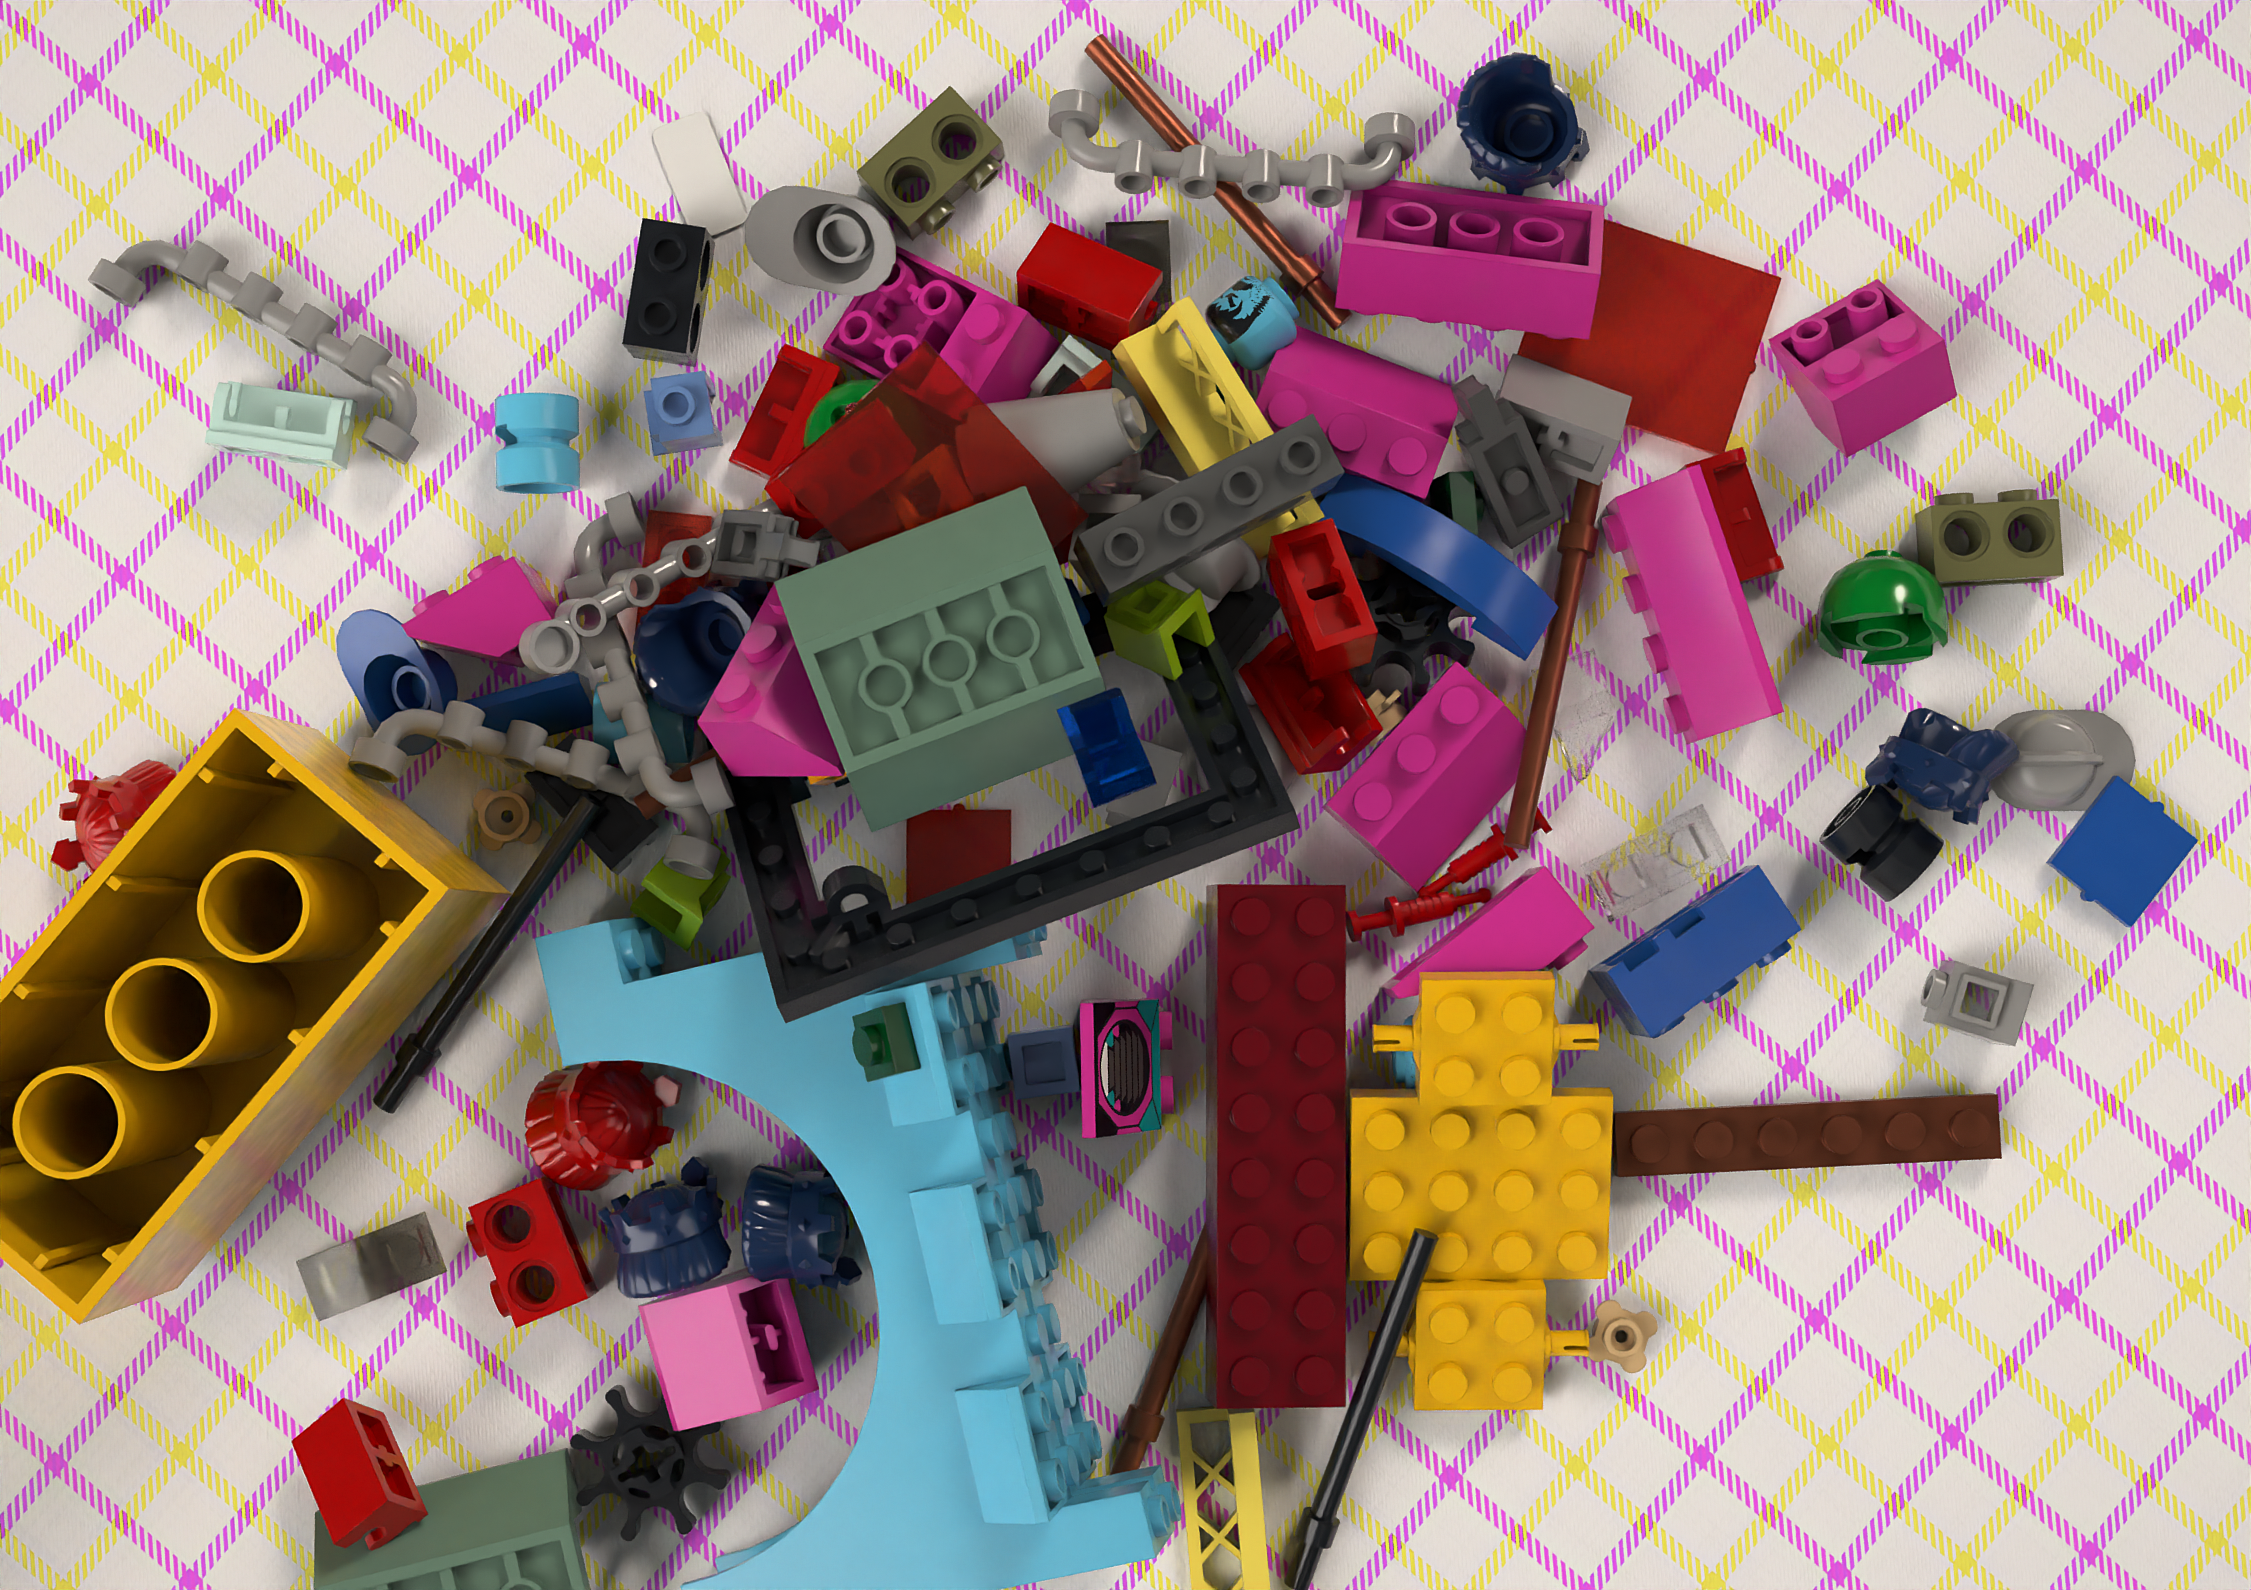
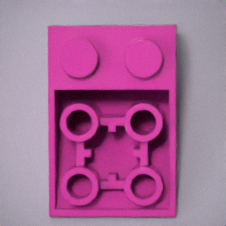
M896 245V262L889 278L875 291L854 296L822 348L867 377L879 379L900 388L921 410L955 430V426L967 422L966 419L958 416L962 409L979 404L1026 399L1032 389L1030 387L1032 382L1049 362L1060 342L1028 311Z

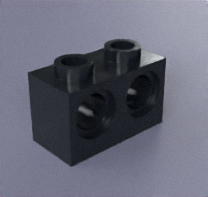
M642 218L622 342L633 358L696 367L715 242L706 227Z

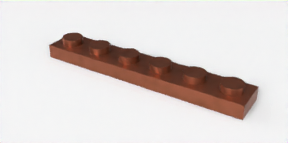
M1993 1093L1613 1112L1614 1175L1617 1177L2002 1159L1998 1094Z

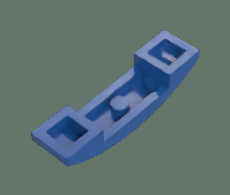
M1344 473L1335 487L1329 490L1319 505L1325 515L1320 521L1333 518L1346 550L1361 559L1367 550L1371 551L1475 616L1476 619L1471 628L1524 661L1530 655L1559 608L1547 593L1527 574L1488 543L1443 514L1398 491L1359 476Z

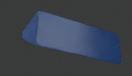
M576 671L461 701L481 709L486 714L482 724L483 727L507 733L512 720H522L535 724L546 730L548 736L593 724L594 698L589 679Z

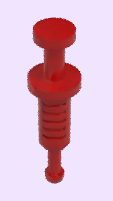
M1537 806L1532 834L1540 828L1547 834L1553 829ZM1495 823L1490 827L1493 832L1492 836L1488 837L1486 841L1479 843L1480 845L1473 847L1472 850H1468L1466 854L1459 856L1460 858L1450 862V867L1447 868L1448 873L1430 885L1422 886L1417 892V896L1420 898L1436 894L1452 882L1456 884L1461 882L1463 885L1471 880V877L1474 878L1478 873L1483 872L1485 868L1491 867V864L1497 863L1498 860L1508 856L1513 862L1519 856L1514 848L1503 844L1505 833Z
M1479 888L1477 892L1454 897L1452 893L1449 894L1445 891L1403 902H1398L1395 896H1389L1384 899L1385 911L1358 917L1355 910L1346 911V929L1353 943L1362 940V932L1387 926L1393 937L1396 938L1404 936L1405 927L1453 916L1454 912H1457V907L1478 902L1485 904L1491 900L1492 893L1488 888Z

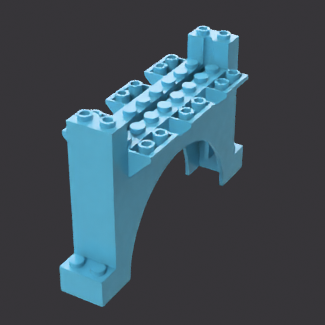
M640 917L606 920L535 938L563 1066L594 1061L623 1060L664 1064L696 1072L726 1084L758 1102L797 1134L829 1171L851 1208L862 1233L873 1269L879 1308L880 1341L877 1374L866 1418L858 1440L842 1471L820 1502L802 1521L779 1535L749 1548L716 1557L717 1574L685 1582L680 1586L681 1590H1000L1154 1559L1175 1531L1174 1522L1181 1520L1180 1499L1175 1483L1173 1481L1165 1482L1161 1464L1086 1480L1097 1468L1095 1460L1102 1457L1101 1439L1095 1421H1086L1081 1396L1087 1395V1379L1082 1361L1079 1357H1071L1068 1342L1054 1345V1343L1061 1341L1060 1322L1054 1305L1052 1303L1045 1305L1042 1288L1054 1280L1051 1270L1058 1268V1254L1051 1232H1042L1037 1207L1044 1204L1043 1188L1037 1170L1035 1168L1028 1169L1025 1155L1011 1158L1010 1151L1015 1150L1017 1147L1015 1127L1009 1112H1001L998 1098L1010 1093L1008 1081H1012L1013 1076L1009 1047L1006 1043L999 1044L993 1020L1000 1017L998 994L991 980L984 981L982 969L1043 955L1040 942L1047 940L1046 925L785 1023L777 1007L763 952L662 975L660 965L665 962V946L662 936L655 927H651L650 924ZM905 1002L920 1069L867 1082L864 1067L858 1063L853 1051L852 1037L855 1028L852 1016L882 1006Z

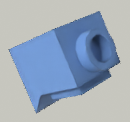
M705 371L650 379L652 390L644 391L653 456L723 446L722 433L713 423L710 397L716 396L715 387Z

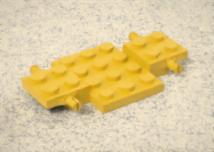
M1552 971L1419 972V1005L1412 1018V1025H1372L1373 1053H1377V1051H1412L1415 1060V1089H1350L1349 1280H1396L1414 1229H1424L1439 1237L1412 1309L1406 1331L1403 1333L1395 1357H1407L1412 1372V1402L1414 1410H1543L1544 1374L1550 1363V1356H1589L1588 1329H1549L1546 1320V1287L1543 1280L1607 1279L1613 1094L1610 1087L1552 1088V1070L1559 1056V1050L1598 1051L1599 1042L1597 1040L1599 1039L1598 1023L1559 1024L1554 1012L1555 978ZM1368 1331V1353L1376 1331Z

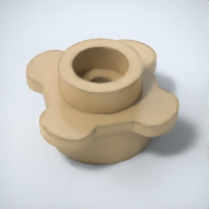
M1377 689L1366 699L1384 729L1369 743L1371 747L1380 741L1409 713L1397 700L1401 695L1398 689L1394 690L1387 697Z
M518 782L510 790L494 792L486 788L476 794L473 806L478 811V820L482 828L479 840L486 849L498 851L503 848L505 843L521 841L524 844H534L540 839L543 827L540 822L535 820L533 803L536 800L537 794L531 785ZM507 810H510L514 815L513 820L509 823L504 822L502 819L503 813Z
M1615 1300L1603 1301L1597 1306L1595 1311L1597 1319L1593 1325L1592 1336L1589 1337L1588 1357L1595 1362L1607 1359L1618 1363L1627 1373L1641 1371L1647 1363L1644 1351L1648 1339L1655 1335L1658 1329L1655 1317L1647 1311L1635 1314L1622 1309ZM1623 1330L1626 1332L1627 1338L1624 1342H1617L1615 1335L1618 1331Z

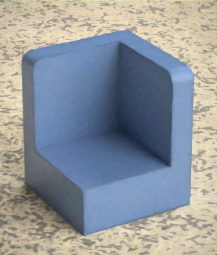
M1073 1024L1010 1032L1007 1035L1016 1100L1080 1091L1081 1085Z

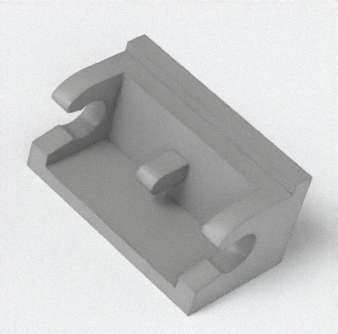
M1513 353L1501 388L1496 393L1495 401L1504 397L1509 401L1512 408L1523 416L1544 466L1600 485L1621 441L1632 397Z

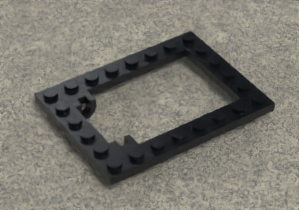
M1096 592L1082 596L1081 598L1091 619L1083 628L1094 657L1115 651L1104 619L1108 606L1103 607ZM1173 633L1171 636L1183 673L1175 681L1160 675L1209 790L893 910L882 877L865 867L857 865L844 866L830 873L823 882L822 893L824 900H821L794 806L795 803L812 797L807 776H733L729 769L726 770L725 774L734 796L735 806L725 809L775 1001L785 1023L1299 829L1300 825L1293 804L1215 633V640L1208 647ZM706 738L708 749L711 750L714 747L709 739ZM848 777L834 782L836 788L850 783ZM851 894H861L866 897L868 904L846 912L842 905V900Z

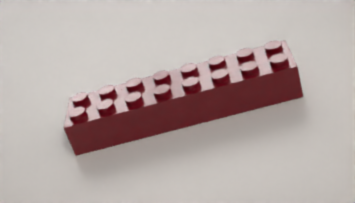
M1215 884L1206 886L1207 1282L1205 1398L1216 1409L1346 1407V885Z

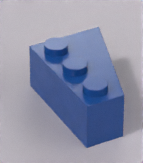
M1746 866L1588 971L1629 1033L1655 1039L1680 1024L1685 1019L1684 1014L1703 1000L1706 1004L1710 1003L1733 989L1739 983L1735 977L1754 963L1759 968H1762L1786 954L1792 948L1787 940L1799 932L1801 928L1760 866Z

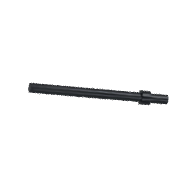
M581 792L417 1034L410 1033L395 1054L397 1064L373 1098V1102L377 1107L385 1112L395 1113L419 1077L428 1076L442 1055L439 1049L440 1045L604 807L598 798L588 792Z
M1415 1228L1312 1507H1305L1303 1509L1295 1531L1299 1542L1284 1579V1583L1294 1590L1309 1589L1323 1549L1331 1548L1340 1524L1339 1519L1336 1517L1338 1508L1439 1239L1437 1235L1420 1228Z

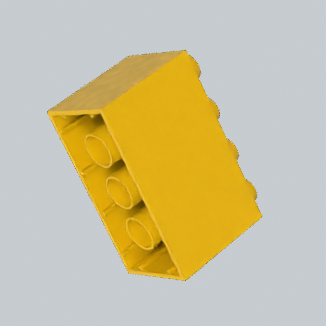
M234 708L0 981V1258L79 1325L177 1289L512 895L511 892L382 783L351 769L348 766L350 756L318 729Z

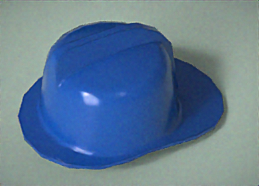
M367 609L354 612L342 622L336 637L337 657L344 676L362 706L374 734L383 721L397 712L415 708L444 714L448 702L452 700L457 701L458 697L456 676L448 661L439 653L420 647L416 639L407 636L401 626L403 623L390 614ZM414 734L401 740L397 748L405 752L407 756L420 755L435 746L437 741L434 738Z

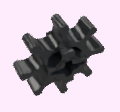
M1377 556V562L1383 574L1379 578L1369 581L1357 578L1378 630V635L1371 662L1359 666L1356 682L1361 687H1368L1372 682L1375 671L1379 667L1386 664H1397L1409 672L1412 678L1413 695L1421 697L1426 694L1430 682V675L1423 664L1427 657L1434 654H1443L1457 661L1464 668L1470 665L1475 651L1474 643L1458 638L1452 633L1448 623L1458 617L1475 616Z
M622 1385L614 1386L606 1393L605 1399L616 1411L618 1417V1427L615 1433L602 1437L596 1436L586 1429H581L570 1440L572 1448L591 1450L599 1455L604 1464L602 1480L585 1486L576 1496L578 1504L587 1506L598 1495L604 1493H614L620 1496L628 1508V1519L620 1532L621 1538L625 1541H632L641 1530V1515L643 1511L653 1506L668 1510L674 1516L678 1532L680 1534H688L695 1526L697 1519L685 1505L684 1490L686 1487L695 1482H705L715 1489L722 1490L731 1479L729 1470L713 1469L704 1465L699 1459L697 1452L700 1438L718 1432L723 1427L725 1420L682 1431H673L662 1390L661 1404L658 1409L647 1413L640 1412L630 1405L625 1388ZM620 1443H622L624 1448L621 1460L618 1458ZM669 1446L675 1447L657 1467L658 1471L653 1465L645 1468L640 1467L634 1472L628 1471L645 1451L644 1447L649 1453L658 1450L662 1451ZM680 1459H683L685 1462L682 1476L678 1472Z

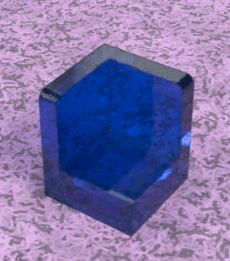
M1120 688L1109 689L1056 710L1074 762L1094 808L1157 784L1151 764L1135 731L1126 700Z

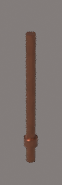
M1103 34L1095 37L1086 46L1084 52L1174 152H1181L1182 149L1190 145H1202ZM1217 181L1216 191L1213 196L1283 273L1279 278L1281 282L1296 298L1302 295L1334 331L1344 325L1352 317L1353 313L1349 309L1335 308L1336 294L1321 279L1324 271L1308 253L1301 256L1254 202L1243 197L1242 189L1236 182Z
M1578 478L1569 523H1564L1561 527L1557 551L1562 554L1553 598V601L1559 608L1547 627L1503 842L1504 845L1516 849L1526 850L1529 849L1587 559L1594 558L1599 537V530L1594 528L1603 485L1602 481L1600 485H1596Z
M1206 1221L1136 1405L1129 1404L1120 1428L1126 1433L1110 1475L1139 1469L1149 1442H1156L1165 1420V1417L1160 1415L1206 1293Z

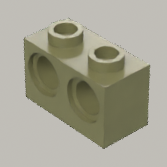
M949 86L856 172L864 190L913 241L923 231L928 235H932L941 229L956 212V208L952 204L968 189L971 188L977 193L997 177L1003 168L999 163L1004 157L1003 142L964 99ZM954 135H966L975 141L976 147L967 158L954 160L945 156L941 151L945 141ZM909 177L922 178L930 185L926 196L914 203L904 202L895 195L899 183Z
M2033 489L2000 492L1997 494L1998 502L1974 503L1973 493H1951L1935 496V505L1929 506L1915 514L1918 564L1936 577L1941 588L2045 583L2064 576L2059 499L2037 500V490ZM2012 521L2021 522L2029 529L2032 536V544L2028 552L2019 551L2010 543L2008 528ZM1948 524L1957 525L1966 532L1969 539V547L1964 556L1954 554L1946 546L1944 532Z

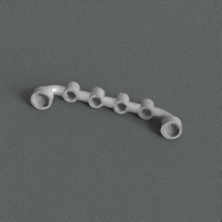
M1069 89L1056 93L1050 100L1049 129L1053 134L1062 138L1063 147L1072 160L1087 169L1103 173H1115V186L1120 191L1128 194L1147 192L1153 185V176L1178 178L1179 191L1184 196L1195 199L1207 198L1213 195L1216 191L1217 181L1242 182L1243 197L1254 203H1268L1276 200L1280 195V185L1306 187L1305 198L1309 204L1320 208H1329L1343 201L1344 190L1373 189L1386 183L1397 171L1399 163L1411 157L1415 150L1414 122L1409 117L1394 112L1374 115L1365 123L1364 151L1373 161L1364 165L1344 164L1340 157L1332 154H1318L1311 157L1308 161L1281 160L1277 153L1267 149L1252 150L1244 157L1218 155L1213 148L1206 145H1190L1182 149L1181 152L1154 150L1150 144L1140 140L1124 141L1118 147H1103L1095 145L1089 140L1099 129L1100 102L1094 95L1083 90Z
M162 240L142 241L127 248L115 263L101 258L88 278V281L97 289L119 303L133 308L147 287L137 276L150 266L160 265L169 269L193 287L216 296L230 304L247 318L270 327L284 335L301 349L312 355L324 358L355 380L366 386L374 387L388 396L392 404L390 417L386 420L379 416H374L361 437L370 446L406 465L418 446L419 442L410 435L417 417V398L410 383L397 371L387 366L392 354L386 348L361 334L358 335L353 345L334 336L332 333L338 323L329 315L308 303H304L298 314L280 305L277 302L281 298L283 291L269 280L254 272H250L243 283L223 271L229 260L210 246L196 240L190 250L186 251L177 245Z
M629 491L605 500L607 514L589 523L578 536L573 551L577 576L564 581L569 599L592 598L608 589L609 582L599 560L600 550L606 542L617 537L622 547L625 548L648 539L643 519ZM579 608L576 615L579 617L584 615V613ZM617 614L607 619L604 629L598 635L581 638L585 653L592 667L597 669L606 665L610 682L597 686V692L609 721L613 723L623 719L628 736L615 740L614 747L626 776L631 777L640 774L641 780L650 796L665 806L683 809L703 804L709 815L735 806L730 784L716 756L690 767L693 780L678 782L669 777L665 767V756L647 711V699L636 676L630 658V646L619 623Z
M772 498L749 510H743L772 512L784 515ZM723 513L715 518L712 524V531L698 539L691 538L669 542L662 549L660 560L646 568L619 570L610 578L607 590L592 598L565 600L557 607L553 620L537 621L529 625L522 633L519 642V652L524 664L530 670L539 674L563 673L569 670L578 659L580 652L578 638L598 635L604 629L607 619L626 608L651 605L657 599L660 589L682 578L704 575L709 570L714 557ZM684 550L687 551L690 558L688 567L684 565L682 559ZM632 579L635 580L638 587L636 597H633L630 592V582ZM579 608L585 615V622L582 628L576 621V614Z
M455 700L448 702L444 714L415 708L393 714L380 724L372 738H357L348 761V766L361 775L381 782L397 783L407 760L406 753L397 748V746L407 736L417 734L434 738L440 744L456 751L466 753L476 751L498 758L505 765L521 771L533 772L537 770L560 777L567 784L587 791H597L599 789L622 796L626 801L635 806L637 805L633 797L646 790L640 774L627 777L624 770L607 765L610 751L597 743L576 739L573 741L569 753L545 746L548 733L535 724L522 720H512L507 733L499 732L482 726L486 714L481 709ZM665 766L668 775L672 774V770ZM701 804L683 809L667 807L664 810L681 816L685 821L686 835L671 836L663 863L668 868L692 878L712 879L721 851L711 844L713 826L704 805Z

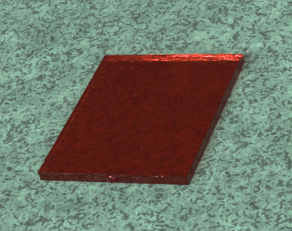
M1604 219L1601 276L1589 339L1573 337L1553 339L1541 333L1524 331L1517 355L1631 396L1632 400L1625 426L1715 456L1725 452L1749 376L1756 370L1755 358L1782 278Z
M926 339L857 403L853 402L847 405L845 414L778 475V479L849 553L1023 486H1026L1053 548L1089 516L1080 504Z

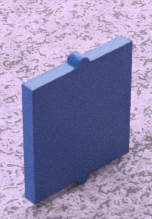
M2112 776L2046 863L2081 890L2080 897L2083 901L2096 902L2124 926L2131 928L2198 840L2163 812V803L2150 802L2122 778Z

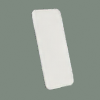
M699 111L656 128L652 133V139L687 225L706 227L712 237L745 223L747 212L708 116L704 112Z

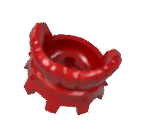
M148 759L130 768L121 776L112 775L103 779L94 776L93 780L73 779L68 783L69 792L77 793L78 795L75 801L60 804L59 818L64 821L75 822L76 840L70 842L69 838L57 841L50 862L66 872L73 871L78 868V864L85 863L93 874L176 777V770L163 762ZM90 876L83 880V884L88 880Z
M631 1060L594 1061L584 1063L581 1069L566 1068L554 1070L545 1075L543 1081L538 1082L527 1103L524 1125L528 1129L525 1133L527 1147L531 1148L529 1153L536 1166H540V1170L548 1179H552L553 1183L572 1190H589L592 1192L607 1186L625 1170L632 1174L634 1169L644 1170L654 1165L651 1155L658 1146L669 1144L672 1141L675 1129L663 1126L662 1105L668 1108L678 1104L683 1084L667 1074L654 1079L652 1083L641 1072L644 1062Z

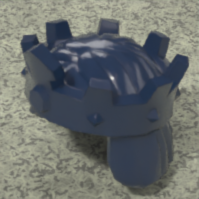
M1513 52L1511 55L1502 56L1497 60L1487 62L1485 66L1475 70L1474 74L1469 77L1463 86V91L1460 92L1457 103L1459 110L1456 112L1457 127L1462 131L1460 136L1470 151L1472 158L1470 170L1479 181L1487 177L1505 186L1507 194L1523 196L1526 188L1549 182L1552 188L1556 187L1565 180V168L1570 160L1581 162L1590 151L1586 131L1578 126L1575 107L1569 98L1570 93H1565L1558 84L1553 83L1550 64L1539 59L1536 55Z
M721 579L708 583L704 588L699 586L696 592L686 595L679 603L654 605L653 609L641 617L634 635L633 654L636 655L634 662L638 668L637 673L639 680L642 681V686L648 694L652 695L654 701L663 708H667L668 711L681 716L684 714L689 717L701 716L759 612V605L764 603L769 593L767 582L742 579L738 587L723 586Z
M1918 708L1908 713L1899 737L1889 736L1885 744L1879 745V754L1866 767L1865 780L1869 786L1883 783L1892 790L1899 787L1908 798L1913 799L1914 802L1929 810L1941 812L1953 810L1952 820L1966 825L1969 822L1978 825L1982 805L1989 800L1988 794L1993 788L1990 781L2019 759L2020 752L2015 742L1999 730L1984 729L1972 731L1961 724H1957V722L1945 715L1928 708Z
M692 1156L681 1169V1181L684 1184L672 1183L667 1185L665 1180L655 1182L650 1185V1189L640 1192L632 1197V1199L625 1193L611 1200L614 1208L613 1213L606 1206L598 1210L597 1214L608 1229L606 1238L613 1243L614 1252L619 1253L617 1264L618 1289L626 1297L652 1298L672 1294L708 1282L720 1275L722 1270L728 1267L732 1250L725 1240L719 1224V1220L723 1217L721 1209L724 1201L717 1194V1174L709 1175L710 1167L700 1157Z
M763 1163L751 1169L743 1201L742 1254L748 1273L753 1275L754 1278L761 1282L795 1278L797 1284L805 1285L810 1290L820 1285L838 1291L841 1284L849 1286L860 1280L863 1273L856 1261L844 1255L841 1257L845 1241L849 1239V1225L847 1224V1213L843 1203L846 1199L828 1170L820 1171L813 1167L809 1171H798L795 1175L782 1168Z

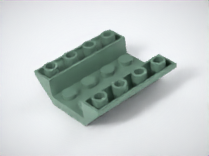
M1026 486L774 582L801 660L846 775L871 832L1121 736L1099 667L1053 547Z
M568 1448L417 1485L416 1487L428 1515L420 1522L414 1521L390 1542L375 1550H369L365 1537L377 1528L366 1532L360 1540L349 1547L342 1548L333 1544L320 1510L315 1512L314 1590H591L574 1519L582 1512V1506L576 1500L578 1489Z

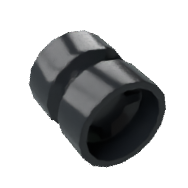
M1881 784L1867 785L1836 815L1822 833L1819 842L1844 865L1858 863L1861 866L1860 879L1885 902H1890L1904 892L1929 867L1942 849L1944 841L1918 817L1905 820L1901 816L1903 804Z

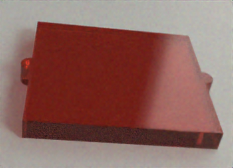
M958 803L953 806V810H929L907 819L906 904L1012 865V810H966L963 804Z

